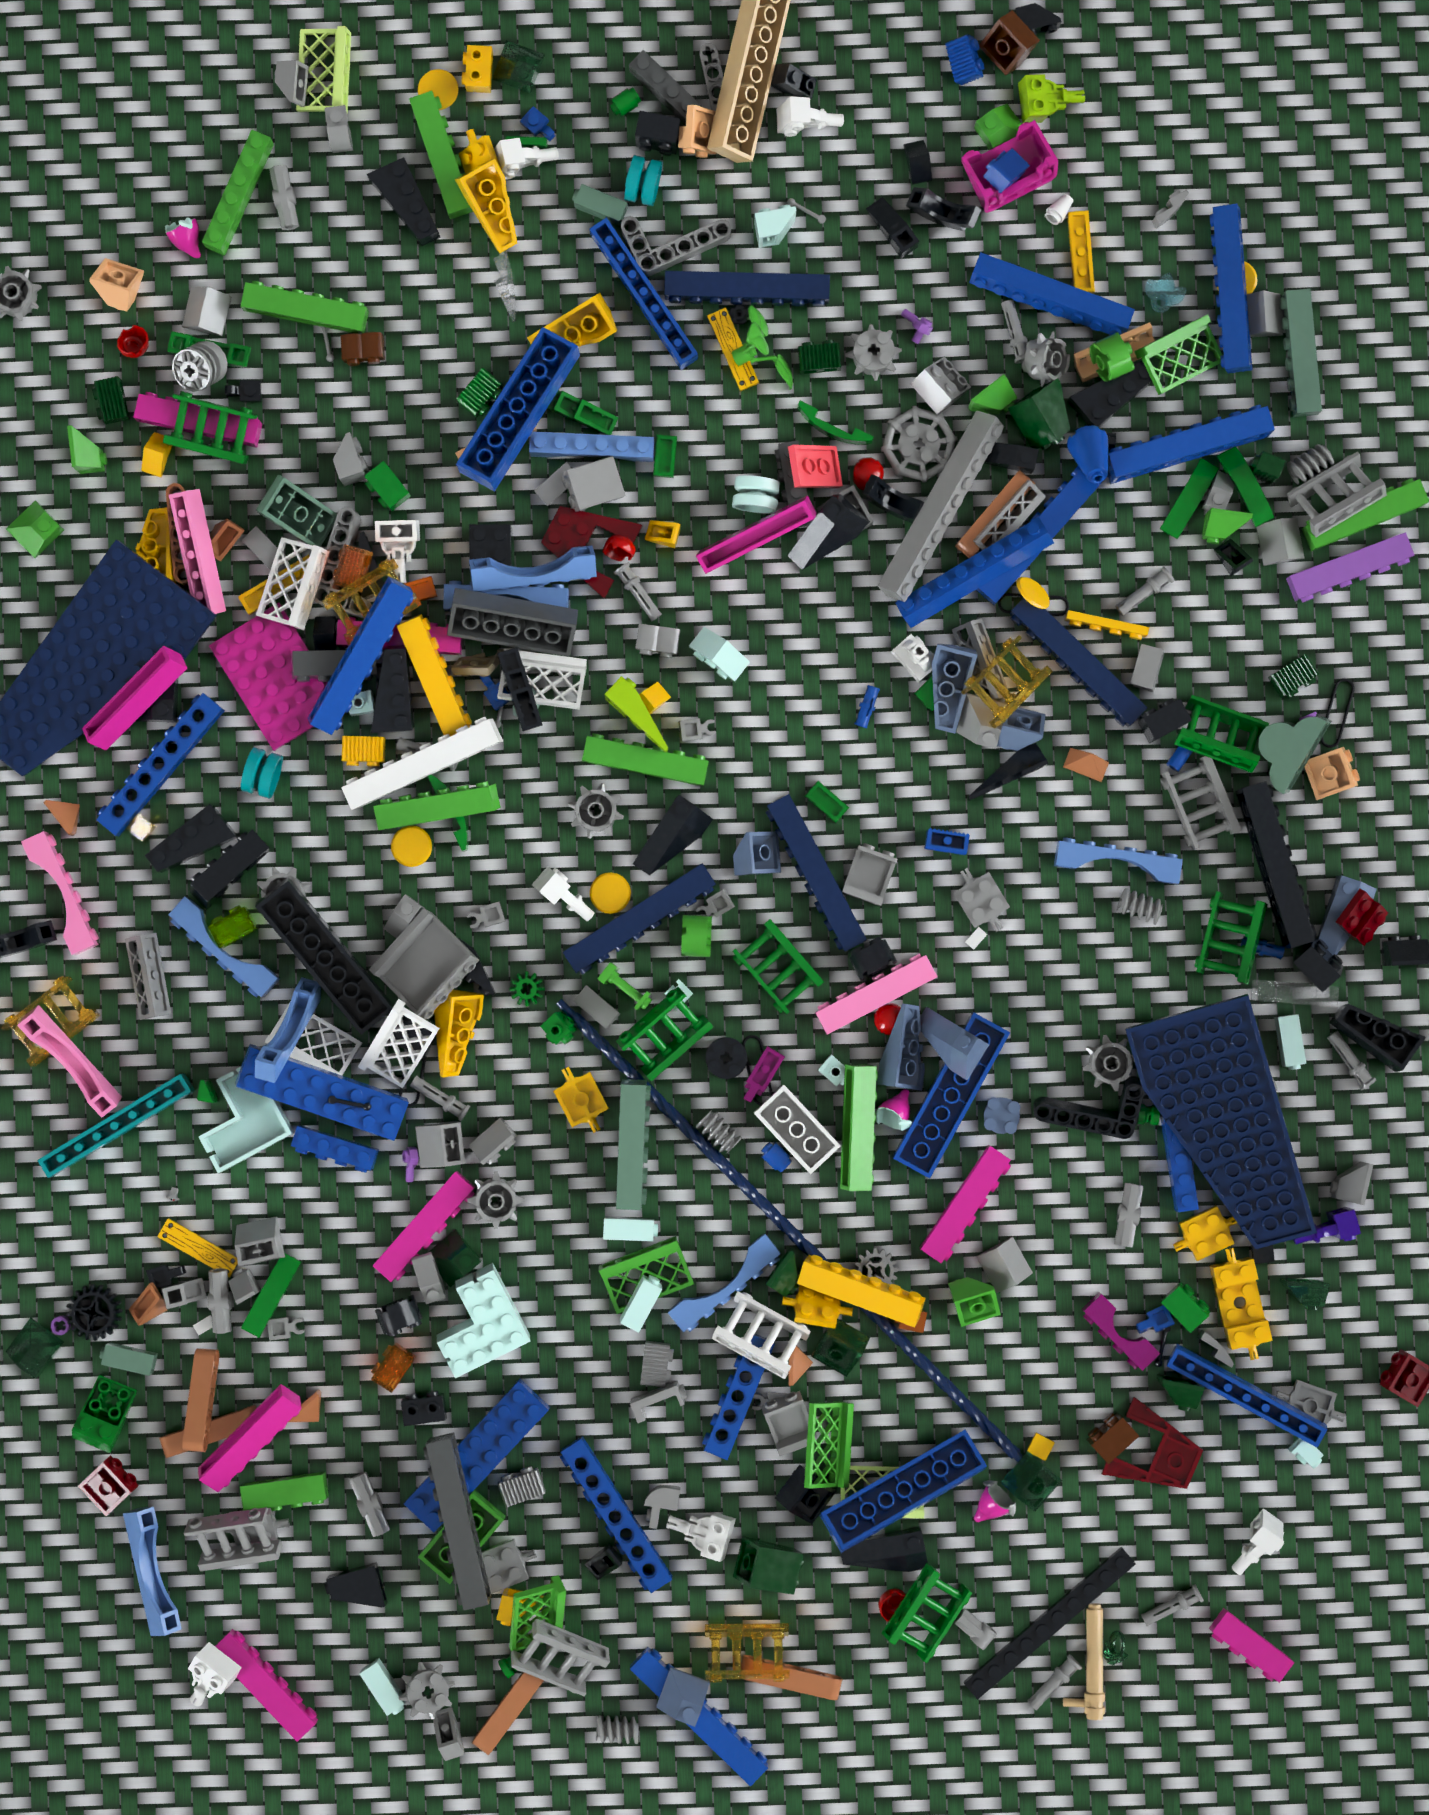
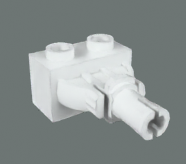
M789 97L776 109L777 133L785 134L787 137L796 136L804 128L818 127V130H822L825 126L842 127L844 124L843 114L826 113L824 109L810 108V98Z
M520 138L500 140L494 148L505 180L514 178L521 168L530 165L539 167L542 162L553 161L559 158L557 147L539 149L537 146L522 148Z
M419 520L375 521L376 542H380L381 548L387 556V562H392L394 579L401 583H407L405 564L406 560L411 562V554L416 547V541H420Z
M910 634L892 650V654L918 683L932 672L934 654L928 651L924 642L917 635L914 637Z
M547 866L533 882L532 886L554 905L561 898L568 904L566 908L569 911H575L584 920L589 921L593 917L594 911L582 901L580 894L574 896L568 891L571 886L566 882L568 878L556 867L552 870Z
M1264 1508L1250 1523V1543L1242 1547V1555L1232 1565L1233 1571L1238 1575H1242L1251 1563H1258L1259 1557L1265 1552L1271 1556L1274 1551H1279L1284 1544L1283 1522Z
M716 1512L711 1516H702L700 1518L691 1516L690 1521H686L670 1515L666 1528L687 1535L684 1540L692 1542L693 1546L701 1551L700 1556L721 1562L725 1559L736 1518Z
M210 1642L194 1657L188 1668L192 1672L194 1679L192 1685L194 1686L198 1682L194 1688L193 1695L190 1697L191 1703L197 1698L194 1703L195 1706H201L206 1695L208 1698H211L216 1693L222 1694L236 1679L242 1668Z

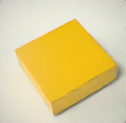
M1036 1432L1026 1451L1046 1461L1055 1442Z

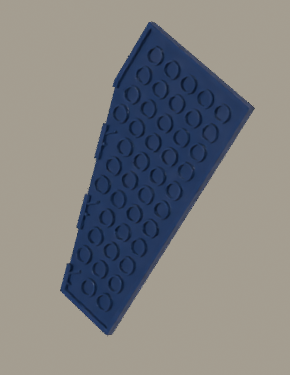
M115 540L0 700V760L21 776L30 773L55 753L84 734L82 728L162 646L180 653L185 661L217 614L122 542Z
M1245 994L1125 1028L1143 1090L1194 1160L1220 1200L1232 1214L1254 1248L1259 1249L1317 1233L1249 995Z

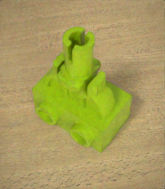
M1045 74L1025 75L1018 83L1022 123H1030L1034 120L1036 123H1042L1057 110H1064L1066 104L1085 102V96H1082L1085 94L1084 90L1067 91V89H1063L1064 85H1056L1054 82L1046 80Z

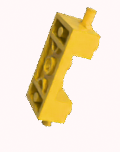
M1234 1248L1225 1249L1228 1262L1211 1265L1209 1268L1227 1346L1231 1350L1248 1348L1250 1360L1259 1359L1256 1346L1273 1340L1269 1322L1264 1317L1256 1282L1258 1275L1255 1262L1251 1257L1236 1260ZM1237 1297H1243L1245 1300V1304L1241 1308L1234 1306V1300Z

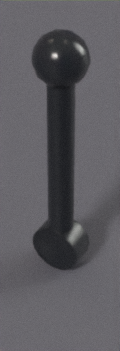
M334 1095L328 1097L330 1104L336 1102L360 1107L365 1111L371 1109L370 1103L362 1104L337 1099Z
M1171 1327L1163 1329L1160 1354L1158 1359L1155 1360L1157 1367H1161L1163 1364L1162 1355L1167 1332L1171 1330Z

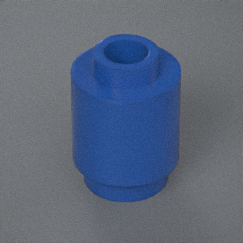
M776 1142L773 1144L767 1143L761 1150L763 1152L761 1157L774 1170H778L780 1173L792 1162L789 1158L790 1155Z

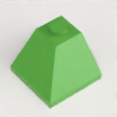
M1005 104L992 109L978 119L974 129L989 150L1016 137L1018 127L1022 123L1009 105Z
M1003 374L971 399L968 409L974 412L978 410L991 414H1000L1003 411L1007 413L1009 412L1008 408L1014 404L1017 396L1007 377Z
M72 425L67 426L72 467L80 474L105 471L104 465H107L106 453H103L97 445Z
M36 500L6 528L34 558L40 555L64 531Z
M1211 508L1204 517L1202 539H1206L1207 543L1219 544V541H1224L1244 526L1252 518L1253 513Z
M969 1277L948 1283L961 1327L1001 1315L994 1286Z

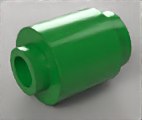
M632 87L611 99L612 104L609 106L616 116L619 114L623 117L638 107L641 99Z

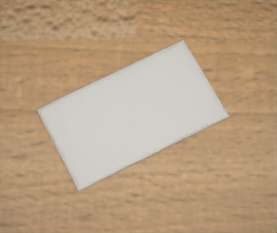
M978 927L965 943L974 950L987 934Z
M211 1315L193 1325L198 1335L212 1328Z

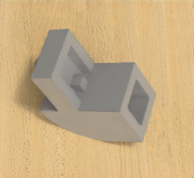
M346 106L326 107L327 134L331 151L333 153L353 151Z
M202 1278L161 1288L166 1309L207 1298Z
M659 1485L647 1494L644 1506L652 1507V1509H647L646 1521L650 1522L649 1528L657 1529L660 1508L677 1511L680 1487Z

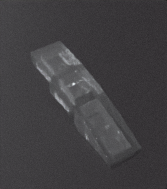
M505 250L499 253L500 256L493 258L501 277L494 280L511 321L515 322V285L508 254Z
M1253 980L1251 1000L1338 1008L1339 987L1329 986L1322 993L1314 984Z

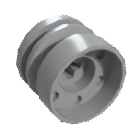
M205 340L199 341L178 352L172 361V371L174 378L180 386L186 390L196 392L224 378L228 362L225 353L217 344Z

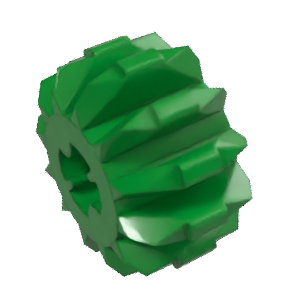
M525 971V979L518 973L517 977L520 981L511 980L513 984L517 985L516 988H509L510 991L517 992L511 996L512 999L520 996L517 1004L521 1005L525 999L526 1007L530 1005L529 999L532 1000L533 1004H537L535 996L543 998L542 994L537 993L538 990H545V987H538V984L542 983L543 980L538 979L535 982L536 973L532 975L531 979H529L528 971ZM525 983L527 985L531 984L533 987L530 989L531 993L527 995V992L525 994L522 992Z

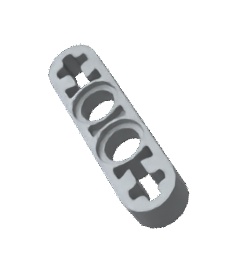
M705 43L699 50L700 61L711 110L716 111L718 98L713 97L711 93L715 88L721 89L723 72L716 46L712 43ZM707 49L710 52H714L711 54L712 63L709 64L707 55H703ZM709 69H717L719 75L716 78H710L707 75Z

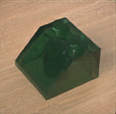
M837 1318L836 1328L825 1329L811 1357L847 1377L863 1355L870 1337Z
M1028 1451L1022 1456V1459L1006 1474L1001 1483L1016 1498L1033 1511H1036L1062 1480Z

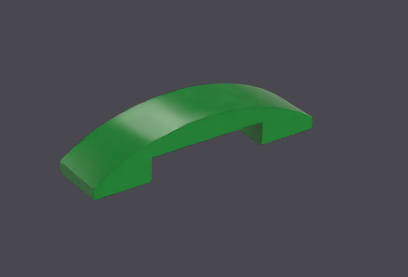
M171 331L167 352L177 354L199 341H205V339ZM210 341L217 344L225 353L228 362L227 366L247 368L251 347Z
M801 400L799 401L798 410L802 416L822 434L848 444L869 445L872 443L874 436L857 428L854 429L851 435L816 418L818 409Z
M1235 446L1217 455L1225 473L1230 476L1243 500L1247 513H1253L1251 520L1255 528L1274 519L1272 510L1256 477L1237 447Z
M1202 458L1199 460L1184 489L1161 525L1160 530L1175 539L1179 538L1219 468Z
M432 774L428 776L435 793L439 789L448 788ZM465 816L456 817L461 829L453 833L462 852L468 850V828Z

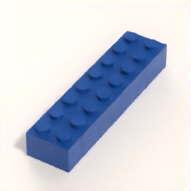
M544 327L541 328L457 461L456 465L460 473L495 492L580 357L577 345Z
M1256 405L1249 408V411L1245 413L1236 411L1229 414V417L1225 419L1216 417L1209 420L1210 423L1205 425L1196 423L1189 426L1190 429L1185 431L1176 429L1169 432L1170 435L1162 437L1160 434L1151 437L1150 441L1142 443V440L1130 444V447L1125 449L1122 446L1113 448L1108 453L1109 482L1114 484L1231 449L1235 446L1267 438L1275 430L1268 406L1261 408V405Z
M974 1012L969 1016L963 1029L989 1044L988 1048L968 1080L951 1071L945 1063L942 1065L915 1114L912 1125L907 1129L892 1156L893 1159L929 1179L1010 1034L1009 1031Z
M253 1044L249 1045L235 1082L236 1087L395 1141L409 1104L407 1098L290 1057L275 1083L255 1078V1059L261 1047ZM334 1095L337 1099L362 1104L370 1103L371 1109L365 1111L363 1108L336 1102L330 1104L328 1097Z
M521 1379L511 1387L457 1445L468 1495L474 1491L550 1409V1406ZM428 1476L406 1499L404 1505L432 1532H435L444 1522L439 1521L438 1510L440 1505L439 1501H435L433 1495L435 1483Z
M965 1429L821 1512L820 1517L842 1553L986 1469L987 1465Z

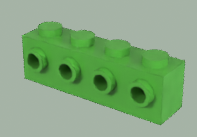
M325 1471L243 1483L240 1486L243 1511L265 1507L276 1511L283 1509L282 1506L291 1505V1508L301 1507L306 1502L317 1505L324 1503V1500L329 1497Z

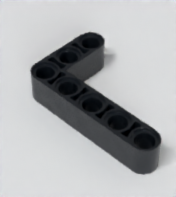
M1136 1076L1127 1078L1123 1086L1117 1112L1048 1097H1039L1033 1103L1034 1116L1041 1122L1127 1139L1134 1133L1144 1090L1140 1078ZM1132 1086L1139 1087L1137 1091L1129 1090ZM1127 1105L1134 1106L1132 1110L1124 1109ZM1043 1106L1047 1107L1048 1110L1041 1112L1038 1108ZM1061 1111L1068 1112L1065 1116H1060L1058 1113ZM1086 1115L1088 1119L1080 1120L1079 1117ZM1103 1119L1109 1121L1105 1125L1099 1123ZM1122 1124L1129 1125L1126 1129H1121L1119 1126Z

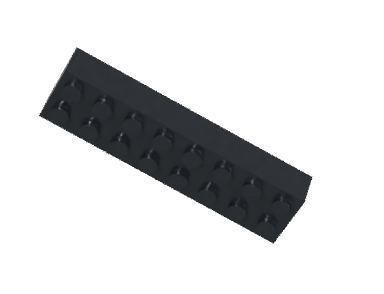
M1264 781L1235 791L1283 947L1285 949L1294 948L1315 941L1316 930L1313 924L1310 925L1308 918L1310 910L1307 904L1304 905L1302 899L1304 891L1302 885H1298L1296 876H1298L1295 864L1292 865L1290 860L1292 856L1291 848L1288 844L1286 845L1284 840L1286 833L1284 826L1280 825L1278 821L1280 813L1277 805H1273L1271 797L1274 794L1271 785H1267V782Z
M289 877L256 902L255 907L360 1035L391 1012L394 1007L392 1002Z

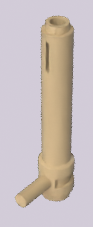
M1090 1603L1088 1608H1086V1692H1084V1699L1063 1698V1706L1084 1707L1087 1719L1102 1720L1105 1714V1706H1103L1105 1701V1693L1103 1692V1608H1101V1604Z

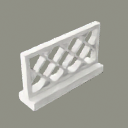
M281 537L256 616L304 630L329 551L319 546H312ZM286 543L292 545L294 552L288 556L284 554ZM306 549L312 550L310 557L303 561L300 553ZM297 556L300 564L291 569L288 561ZM285 563L288 571L279 576L278 568ZM302 568L304 571L303 578L297 581L294 573ZM291 576L293 584L285 588L281 580ZM278 583L282 591L273 596L271 592L272 586ZM296 588L298 592L297 597L290 600L287 592ZM284 595L287 603L278 608L275 600ZM272 602L275 611L270 614H264L266 605ZM287 608L291 610L289 620L283 619L281 614Z
M518 650L525 671L528 672L534 669L540 674L533 680L527 675L529 684L537 692L534 695L536 704L580 710L587 659ZM502 671L497 697L498 699L512 701L510 694L503 693L507 683ZM551 672H557L560 678L552 683L546 675ZM571 675H580V681L572 686L567 678ZM544 678L548 686L540 691L535 683ZM564 681L569 688L560 693L555 686ZM550 689H553L558 695L552 700L547 699L543 695ZM573 691L577 696L576 703L567 702L564 696Z
M398 999L358 1067L364 1071L366 1068H369L403 1088L440 1028L404 1007L405 1002ZM403 1015L411 1019L413 1024L404 1026ZM420 1028H426L432 1034L422 1036ZM415 1029L417 1037L409 1038L406 1030ZM401 1031L404 1039L396 1040L393 1032ZM420 1042L422 1050H413L411 1043ZM398 1044H406L408 1051L400 1052ZM393 1045L395 1053L387 1054L384 1046ZM411 1056L413 1064L405 1065L402 1057ZM397 1058L400 1065L391 1066L389 1059ZM384 1060L386 1067L381 1068L375 1064V1061ZM402 1070L404 1079L401 1080L396 1077L394 1071Z
M290 1003L288 1004L284 1013L275 1025L271 1034L268 1035V1037L266 1038L264 1042L265 1045L273 1039V1037L279 1030ZM313 1014L310 1020L314 1019L317 1021L320 1030L307 1032V1028H305V1033L301 1037L306 1036L309 1047L299 1049L295 1046L290 1058L343 1076L362 1042ZM328 1030L336 1032L337 1040L325 1043L323 1032ZM321 1033L323 1044L311 1047L308 1035ZM349 1040L356 1044L351 1052L343 1053L340 1042ZM338 1043L341 1054L329 1057L326 1046ZM324 1047L327 1058L320 1060L314 1058L312 1049ZM310 1050L311 1055L307 1054L304 1051ZM348 1055H349V1057L347 1058V1060H346V1062H345L344 1056H348ZM342 1057L344 1065L338 1072L331 1068L330 1060Z

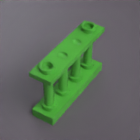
M610 962L597 979L606 985L614 983L638 1002L634 1007L636 1010L646 1009L652 1001L649 998L652 994L646 991L642 995L619 976L620 974L617 971L620 968Z

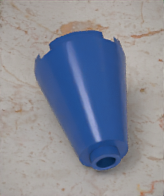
M1084 426L1077 429L1075 435L1069 436L1067 441L1068 451L1089 482L1101 483L1108 476V435L1104 429L1100 430L1098 426Z

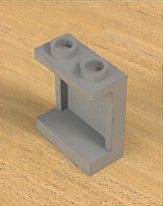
M613 456L563 472L562 482L564 487L568 488L570 494L568 497L571 508L575 509V512L626 496Z
M863 843V846L858 845L842 893L881 906L898 859L894 858V853L885 850L880 853L874 851V846Z
M677 1380L665 1385V1387H659L631 1398L630 1405L637 1423L646 1420L644 1407L669 1397L677 1396L680 1406L685 1405L687 1393L684 1385H679Z
M800 1391L787 1393L784 1397L768 1400L765 1404L761 1405L779 1456L807 1447L809 1414Z

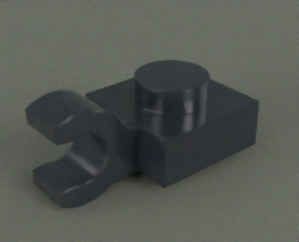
M240 380V386L225 385V394L228 397L240 396V402H261V380Z
M168 1264L146 1270L149 1283H154L156 1288L159 1289L172 1285V1278L185 1274L186 1270L184 1265L169 1270Z

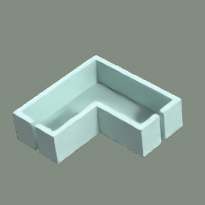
M241 1067L237 1068V1071H232L216 1080L235 1117L199 1136L206 1152L215 1151L216 1153L209 1158L217 1173L231 1168L295 1133L278 1101L236 1087L235 1082Z
M493 1263L476 1271L477 1282H474L473 1273L455 1281L456 1290L471 1318L436 1335L437 1344L444 1358H447V1363L455 1378L530 1342V1334Z

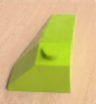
M621 676L604 694L605 700L625 718L628 716L636 728L643 730L644 734L666 753L668 746L635 689L637 685L630 678L624 679Z

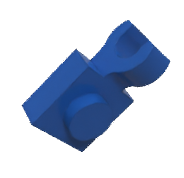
M534 106L520 120V124L535 137L539 132L548 141H551L556 136L554 131L547 126L549 123L548 118Z
M490 675L486 677L480 676V679L488 688L484 695L494 710L497 711L510 702L509 700L498 699L500 682L495 684ZM504 687L503 693L509 694L507 689Z
M1162 1305L1147 1312L1148 1319L1136 1324V1329L1139 1334L1151 1328L1157 1333L1174 1325L1175 1322L1169 1310Z

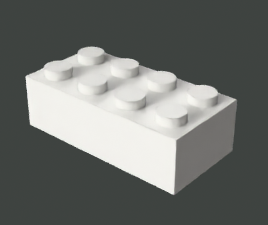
M784 1084L753 1112L810 1175L841 1147Z

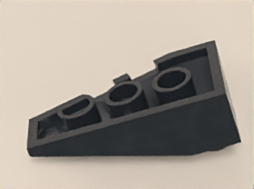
M841 494L832 495L788 554V557L804 570L824 556L857 538L870 521Z
M178 678L136 722L177 723Z
M1036 743L1030 744L1014 753L968 796V800H973L1046 766L1048 761Z
M678 795L633 862V865L650 876L699 839L713 819L694 804Z
M920 1526L868 1537L841 1553L843 1565L912 1572L921 1570L928 1563Z

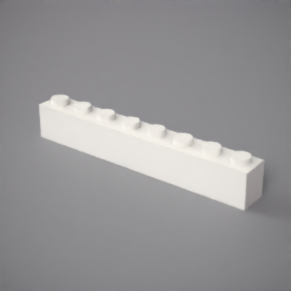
M480 718L474 721L475 725L470 728L466 725L457 729V734L451 737L449 734L438 738V743L424 744L419 747L420 751L414 754L412 751L401 755L402 759L397 762L390 760L382 764L383 768L378 771L373 768L366 771L363 778L358 779L354 777L347 780V785L341 788L351 810L361 808L503 742L494 719Z

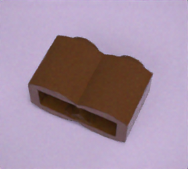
M382 332L340 335L342 360L348 366L360 365V362L368 361V364H379L381 360H385Z

